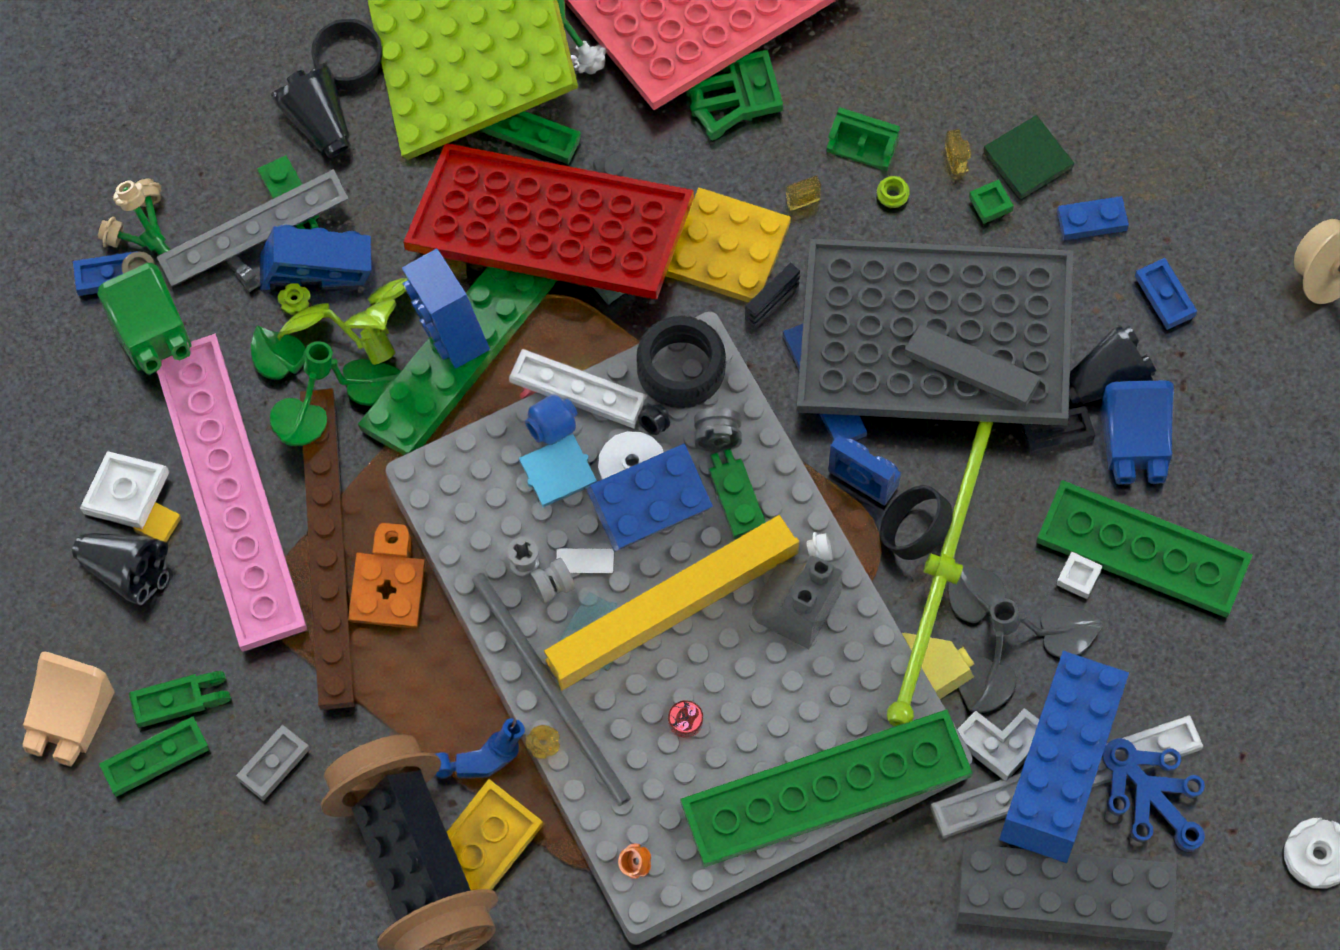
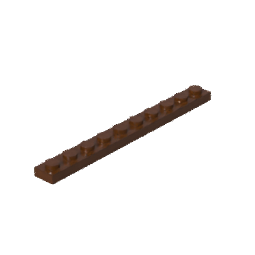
M333 388L313 390L309 404L320 406L326 411V428L318 439L303 445L318 706L320 710L355 707L335 394ZM300 391V401L304 402L306 391Z

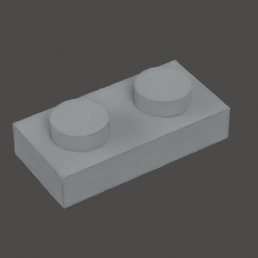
M282 724L236 775L237 780L264 801L310 750L309 745Z

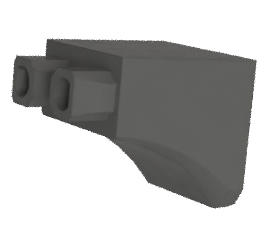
M811 556L807 562L801 564L780 563L776 565L754 603L752 616L758 624L810 649L842 592L843 571L834 567L831 563Z

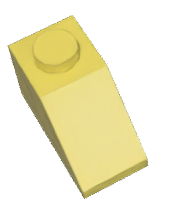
M902 633L912 650L916 635ZM930 637L921 668L939 699H942L974 678L969 668L974 665V662L964 647L957 650L952 641Z

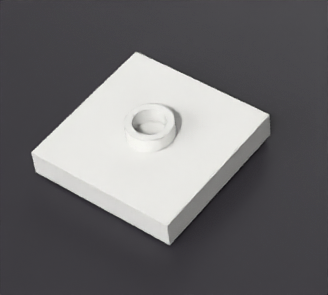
M107 451L81 504L80 510L86 515L143 529L169 474V470L164 465Z

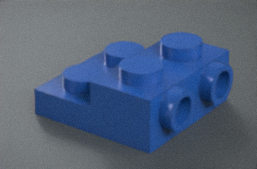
M838 435L830 446L828 472L885 506L900 483L901 472L898 471L896 465L883 457L873 456L863 444L850 438L845 439Z

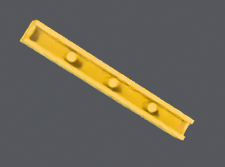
M779 514L545 649L544 653L547 656L545 662L558 681L559 688L563 691L775 568L776 565L799 553L800 541L797 537H794Z

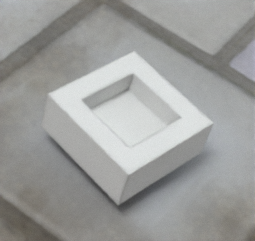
M1071 552L1056 585L1088 599L1103 566Z

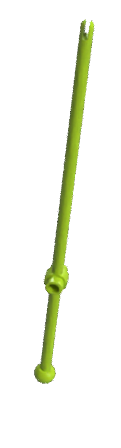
M979 422L954 506L952 522L945 537L941 554L937 556L930 553L924 566L923 572L932 575L933 581L898 699L889 705L887 709V720L894 727L914 719V710L910 704L947 581L957 584L962 573L963 565L955 562L954 554L993 422Z

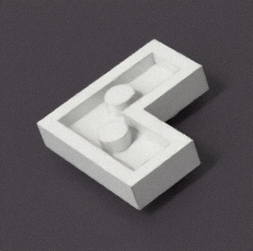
M1024 708L1001 731L975 711L957 730L971 754L1004 781H1007L1026 761L1039 719Z

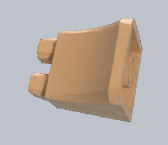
M42 652L38 660L35 683L23 723L26 734L22 747L25 752L42 756L47 742L57 744L53 754L54 760L70 767L80 752L86 753L115 693L106 673L91 665L50 652Z

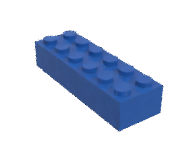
M1066 651L1062 652L1005 819L1000 841L1065 863L1068 862L1129 672Z

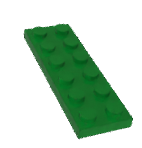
M1061 480L1036 543L1069 556L1071 552L1102 565L1104 570L1226 618L1230 614L1253 556L1250 553L1064 480Z

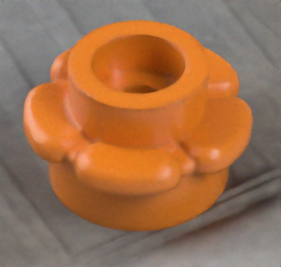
M633 843L621 851L618 865L623 874L630 878L638 879L640 876L645 877L650 872L652 857L646 847Z

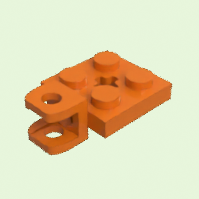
M379 524L374 536L373 554H356L348 617L349 622L418 629L426 562L425 559L410 558L412 541L405 525ZM392 538H398L397 542L393 544L388 543ZM385 582H391V586L397 589L396 594L392 593L389 595V599H383L382 593L378 592V588L384 586Z

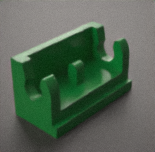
M839 107L828 138L830 139L826 152L888 171L899 142L900 126Z

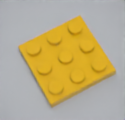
M698 188L666 276L749 303L767 285L791 223V217Z

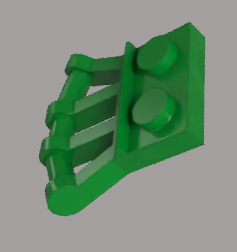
M768 50L747 54L720 70L729 72L728 74L707 78L685 91L687 97H690L692 101L690 105L692 116L697 117L707 129L706 134L711 140L718 139L727 129L742 120L751 121L753 117L783 111V101ZM734 87L735 93L708 99L703 97L704 92ZM739 105V108L718 121L710 114V111Z

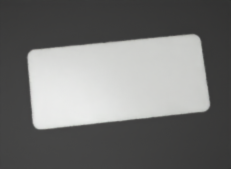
M557 549V559L562 558L570 573H613V549Z

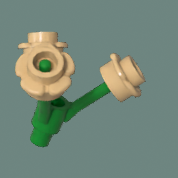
M142 179L136 183L125 181L117 186L113 196L116 205L120 206L124 211L134 210L146 231L139 237L124 233V222L117 221L116 217L112 216L108 221L103 220L99 228L98 239L103 240V247L107 248L109 245L117 248L122 239L142 247L147 246L151 252L154 250L158 256L171 250L164 242L166 238L161 234L153 206L161 200L160 192L162 190L159 183L154 182L152 179ZM141 207H146L147 213H148V217H149V221H148L147 217L145 216V214H144L143 210L141 209Z

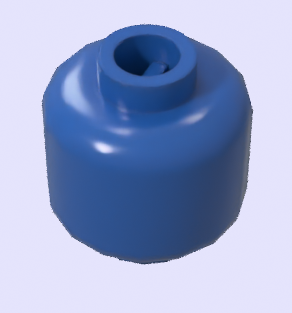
M552 394L528 409V419L525 420V424L536 442L541 443L543 441L547 445H553L575 431L576 422L574 417L578 416V413L568 398L563 400L559 396Z

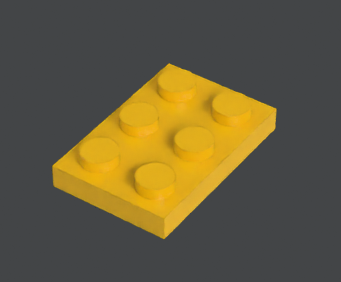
M488 779L447 831L471 890H492L545 824L490 779Z

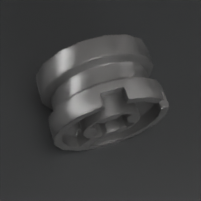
M711 408L698 412L694 416V428L697 430L695 432V446L712 452H719L729 448L732 450L742 444V432L739 430L741 427V414L738 411L727 408Z

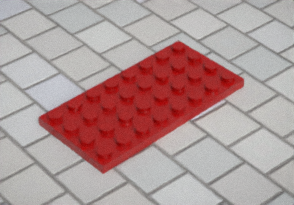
M447 143L442 149L403 243L407 251L427 254L437 248L443 258L657 300L693 203L694 191L692 189Z

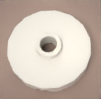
M627 431L615 435L605 443L599 454L598 472L600 477L604 479L629 468L630 466L626 462L630 459H635L638 463H641L664 451L662 446L653 437L642 432Z
M1311 818L1300 822L1290 832L1284 846V860L1289 872L1299 882L1312 888H1329L1340 883V824L1334 821L1322 820L1323 818ZM1313 851H1322L1325 858L1322 860L1315 858Z

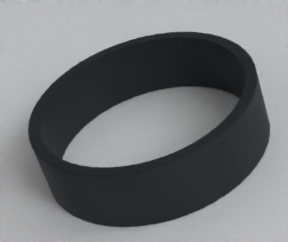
M340 19L327 24L316 34L311 48L314 68L319 65L317 62L318 51L329 37L345 31L362 33L368 36L378 48L375 62L367 71L354 77L334 76L337 89L352 90L361 88L373 81L382 68L381 40L377 32L365 22L356 19Z
M920 485L910 488L899 495L885 512L880 527L881 540L898 557L904 560L919 559L933 551L947 535L953 517L952 506L946 498L931 486ZM937 499L936 516L928 530L911 544L896 546V532L904 516L917 504L925 500Z

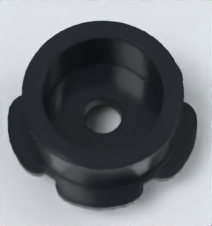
M649 403L642 407L643 411L639 414L638 420L645 431L652 435H658L669 428L670 416L665 407L660 404L651 405Z

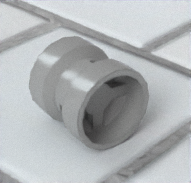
M562 558L552 561L550 566L543 570L537 568L529 572L533 587L544 604L553 600L557 593H568L575 589L573 578Z

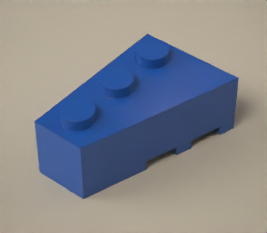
M292 225L273 226L260 253V290H270V284L297 283L300 287L301 282L322 281V287L364 285L371 273V236L360 235L356 231L338 233L328 232L324 228L308 230L297 229Z

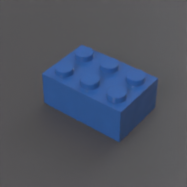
M437 248L402 267L407 281L402 284L412 300L411 304L420 318L419 321L428 337H432L433 344L442 360L449 358L456 369L490 350L467 294Z
M685 443L595 482L586 489L614 552L706 512L713 507Z

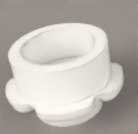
M813 532L812 540H807L809 557H819L825 561L832 560V550L828 534L817 535V532Z

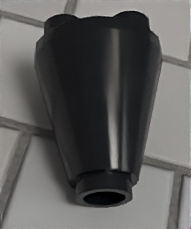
M327 63L316 66L307 74H305L304 70L293 73L287 78L288 85L280 87L271 93L276 106L322 153H326L328 158L338 156L350 148L351 144L348 141L350 135L334 76Z
M1121 325L1113 328L1070 371L1069 400L1073 405L1079 402L1086 404L1103 399L1106 386L1113 382L1153 381L1152 376L1155 375L1157 370L1147 354L1141 357L1136 348L1138 347L1139 340L1130 326L1123 329Z
M90 533L81 534L74 542L72 549L73 557L84 568L127 601L138 605L144 604L157 589H163L169 579V572L165 570L168 544L165 541L145 536Z

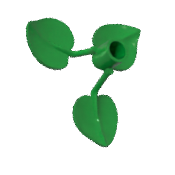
M260 326L256 327L252 337L251 358L254 367L261 375L279 380L284 378L289 371L296 374L304 365V371L309 376L304 402L296 398H285L278 401L271 409L270 425L272 430L282 443L290 446L309 444L318 439L324 432L327 424L326 411L320 406L309 404L315 380H321L328 376L331 369L339 383L347 385L348 397L354 402L367 406H373L401 372V370L385 363L373 365L370 360L358 359L345 364L341 374L337 366V359H332V348L325 342H312L305 348L299 339L289 334H285L279 341L277 337L279 332L270 331Z

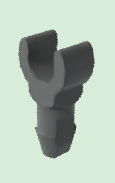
M234 256L226 260L229 268L236 273L238 279L248 292L260 286V283L255 279L257 276L255 272L245 265L241 258Z

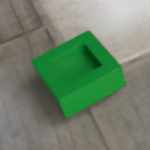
M999 179L969 193V199L983 224L1013 212L1014 205Z

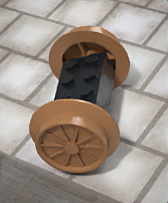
M405 734L383 737L368 742L335 760L324 773L329 792L321 802V809L324 814L332 817L355 816V821L366 842L369 855L372 857L380 876L381 884L387 893L397 921L389 926L377 939L379 950H475L486 943L496 932L489 912L497 904L498 896L493 890L470 889L426 784L439 771L441 761L433 753H421L415 737Z

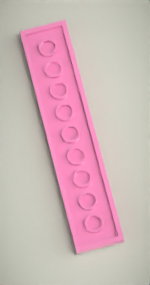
M212 334L191 341L192 347H190L191 354L189 357L180 361L174 360L173 356L161 360L162 366L157 373L241 651L244 652L308 629L216 334Z

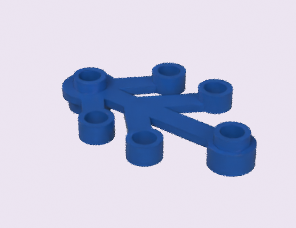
M1122 738L1110 741L1105 746L1102 755L1105 766L1112 771L1111 797L1107 801L1109 812L1119 816L1124 814L1130 807V800L1125 795L1127 775L1136 785L1134 824L1130 829L1131 837L1137 842H1145L1153 835V826L1149 822L1151 802L1176 830L1174 841L1178 848L1186 852L1199 848L1205 839L1202 827L1195 822H1187L1162 792L1182 793L1189 798H1195L1204 791L1205 784L1203 779L1197 775H1191L1186 779L1147 776L1138 765L1160 766L1165 771H1173L1181 763L1180 753L1171 748L1164 750L1162 753L1136 750L1130 741ZM1116 750H1123L1126 753L1125 761H1119L1115 757ZM1166 754L1172 755L1175 758V765H1167L1164 761V756ZM1189 781H1195L1198 784V792H1191L1188 789L1187 784ZM1119 798L1123 801V810L1114 808L1113 799ZM1138 825L1146 827L1148 832L1146 837H1141L1137 834L1136 827ZM1186 830H1193L1196 833V841H1189L1186 838Z

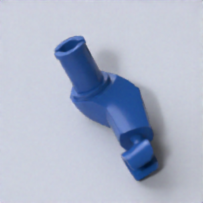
M514 718L507 719L502 729L492 734L480 750L457 754L456 762H450L448 753H436L435 755L441 761V766L436 776L444 779L451 776L453 772H457L458 778L490 777L517 756L519 752L518 741L525 732L523 723L516 720L514 726L511 727Z

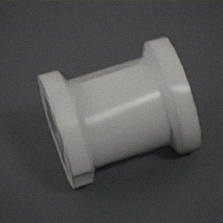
M518 537L510 542L508 546L510 569L518 577L524 578L529 576V572L540 566L538 546L533 539Z

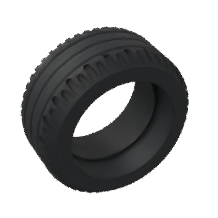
M686 315L667 317L665 320L662 319L653 324L644 333L639 342L636 355L638 379L646 393L652 399H655L656 402L671 408L695 407L697 404L700 405L706 402L707 399L709 400L720 388L726 368L725 347L715 329L701 319L697 320L695 317H686ZM689 343L704 351L710 360V365L699 377L690 381L679 382L669 380L659 374L654 368L652 361L662 348L670 344Z

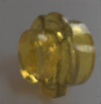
M538 725L527 735L526 747L532 751L531 753L534 757L545 759L548 755L553 756L558 752L560 748L558 743L560 735L557 730L550 726ZM542 739L547 741L545 745L540 744Z

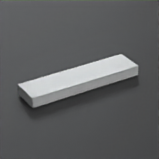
M525 349L521 350L509 376V381L513 384L545 396L555 394L563 400L568 398L575 407L634 429L638 422V416L643 411L642 407L647 402V395Z

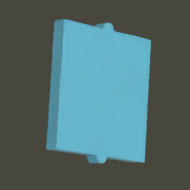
M573 434L553 445H547L519 458L528 477V486L533 487L542 507L586 489L591 484L597 482L588 464V455L583 454Z

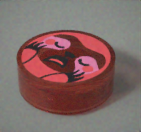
M688 700L679 701L674 704L668 714V724L671 731L683 738H689L699 733L703 726V712L699 705Z

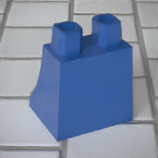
M1171 381L1113 382L1106 386L1100 406L1108 469L1113 470L1118 485L1134 483L1136 479L1135 469H1147L1148 482L1151 484L1166 482L1168 467L1172 458L1174 384Z

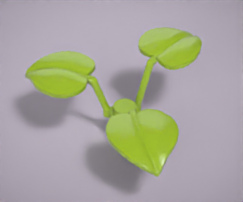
M407 278L397 279L379 287L368 298L370 304H376L367 308L366 311L353 315L345 322L329 309L328 303L305 308L284 324L277 337L280 341L285 334L304 330L322 318H331L356 343L358 349H365L373 365L382 363L396 353L387 336L389 331L386 324L389 315L396 307L395 298L406 292L402 283L407 281ZM351 329H364L360 332L362 338H359Z

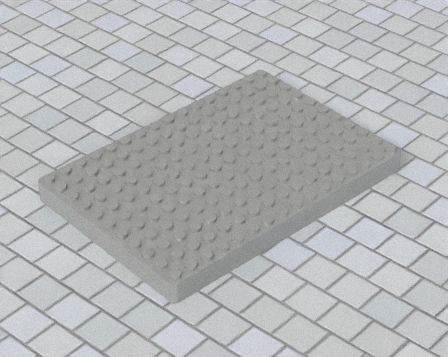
M705 312L695 318L697 320L701 319L707 325L714 328L722 339L726 353V368L723 382L709 400L707 399L706 402L700 405L697 404L695 407L671 408L663 404L662 406L666 408L670 416V426L664 432L652 435L642 428L639 420L634 429L575 407L578 416L574 417L576 428L570 435H574L583 454L588 455V464L597 482L602 480L598 472L599 454L605 443L615 435L627 431L642 432L653 437L662 446L664 452L685 443L713 505L706 512L614 552L613 573H570L575 589L568 593H557L553 600L544 604L538 597L530 576L521 578L511 572L508 546L510 542L518 537H529L536 542L539 550V568L542 570L549 567L550 563L557 559V549L559 548L613 549L586 489L542 507L533 487L528 486V477L519 458L545 447L547 444L543 441L541 443L535 441L526 427L525 420L528 419V409L547 397L543 394L534 393L397 458L386 466L388 485L393 497L510 718H514L513 724L516 723V720L523 723L525 732L521 739L626 938L632 944H641L956 784L953 783L704 868L680 799L894 727L887 720V709L889 705L898 699L912 652L721 320L713 312ZM673 343L662 348L653 358L652 364L663 377L683 382L693 380L702 375L709 367L710 360L704 351L695 345ZM638 345L583 370L586 373L647 395L646 404H660L646 393L638 379L636 359ZM711 408L732 409L741 414V427L739 430L742 432V444L731 451L735 460L741 458L765 522L780 514L794 537H797L800 541L799 553L783 563L801 564L807 562L810 558L807 540H812L813 532H817V535L827 533L833 558L827 562L843 571L842 592L810 649H807L758 624L752 616V607L775 569L773 568L561 691L631 797L630 801L619 806L472 579L479 573L485 574L559 687L558 681L545 662V659H547L544 653L545 649L734 541L708 468L714 467L710 454L716 452L705 451L695 446V432L697 430L694 428V416L698 412ZM723 451L717 452L721 463H726ZM630 459L626 464L632 467L638 464V461ZM922 668L910 704L914 710L913 720L946 710ZM690 702L700 709L702 719L700 725L695 730L681 732L671 724L670 713L674 706L679 703ZM687 707L681 708L677 713V723L683 721L689 723V726L683 731L692 729L693 722L699 715V710L696 707V713L693 716L688 714ZM680 711L685 714L684 719H678ZM954 725L971 767L972 754ZM633 843L646 847L652 857L650 872L645 877L640 876L638 879H633L623 874L618 865L621 851Z

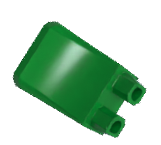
M146 263L99 286L97 295L111 328L138 371L143 369L149 375L160 370L162 366L161 360L173 356L174 360L180 361L190 356L191 342L157 265Z

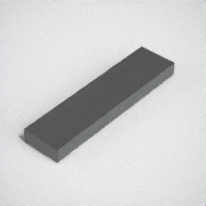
M921 324L905 348L904 356L1023 408H1026L1040 384V376Z

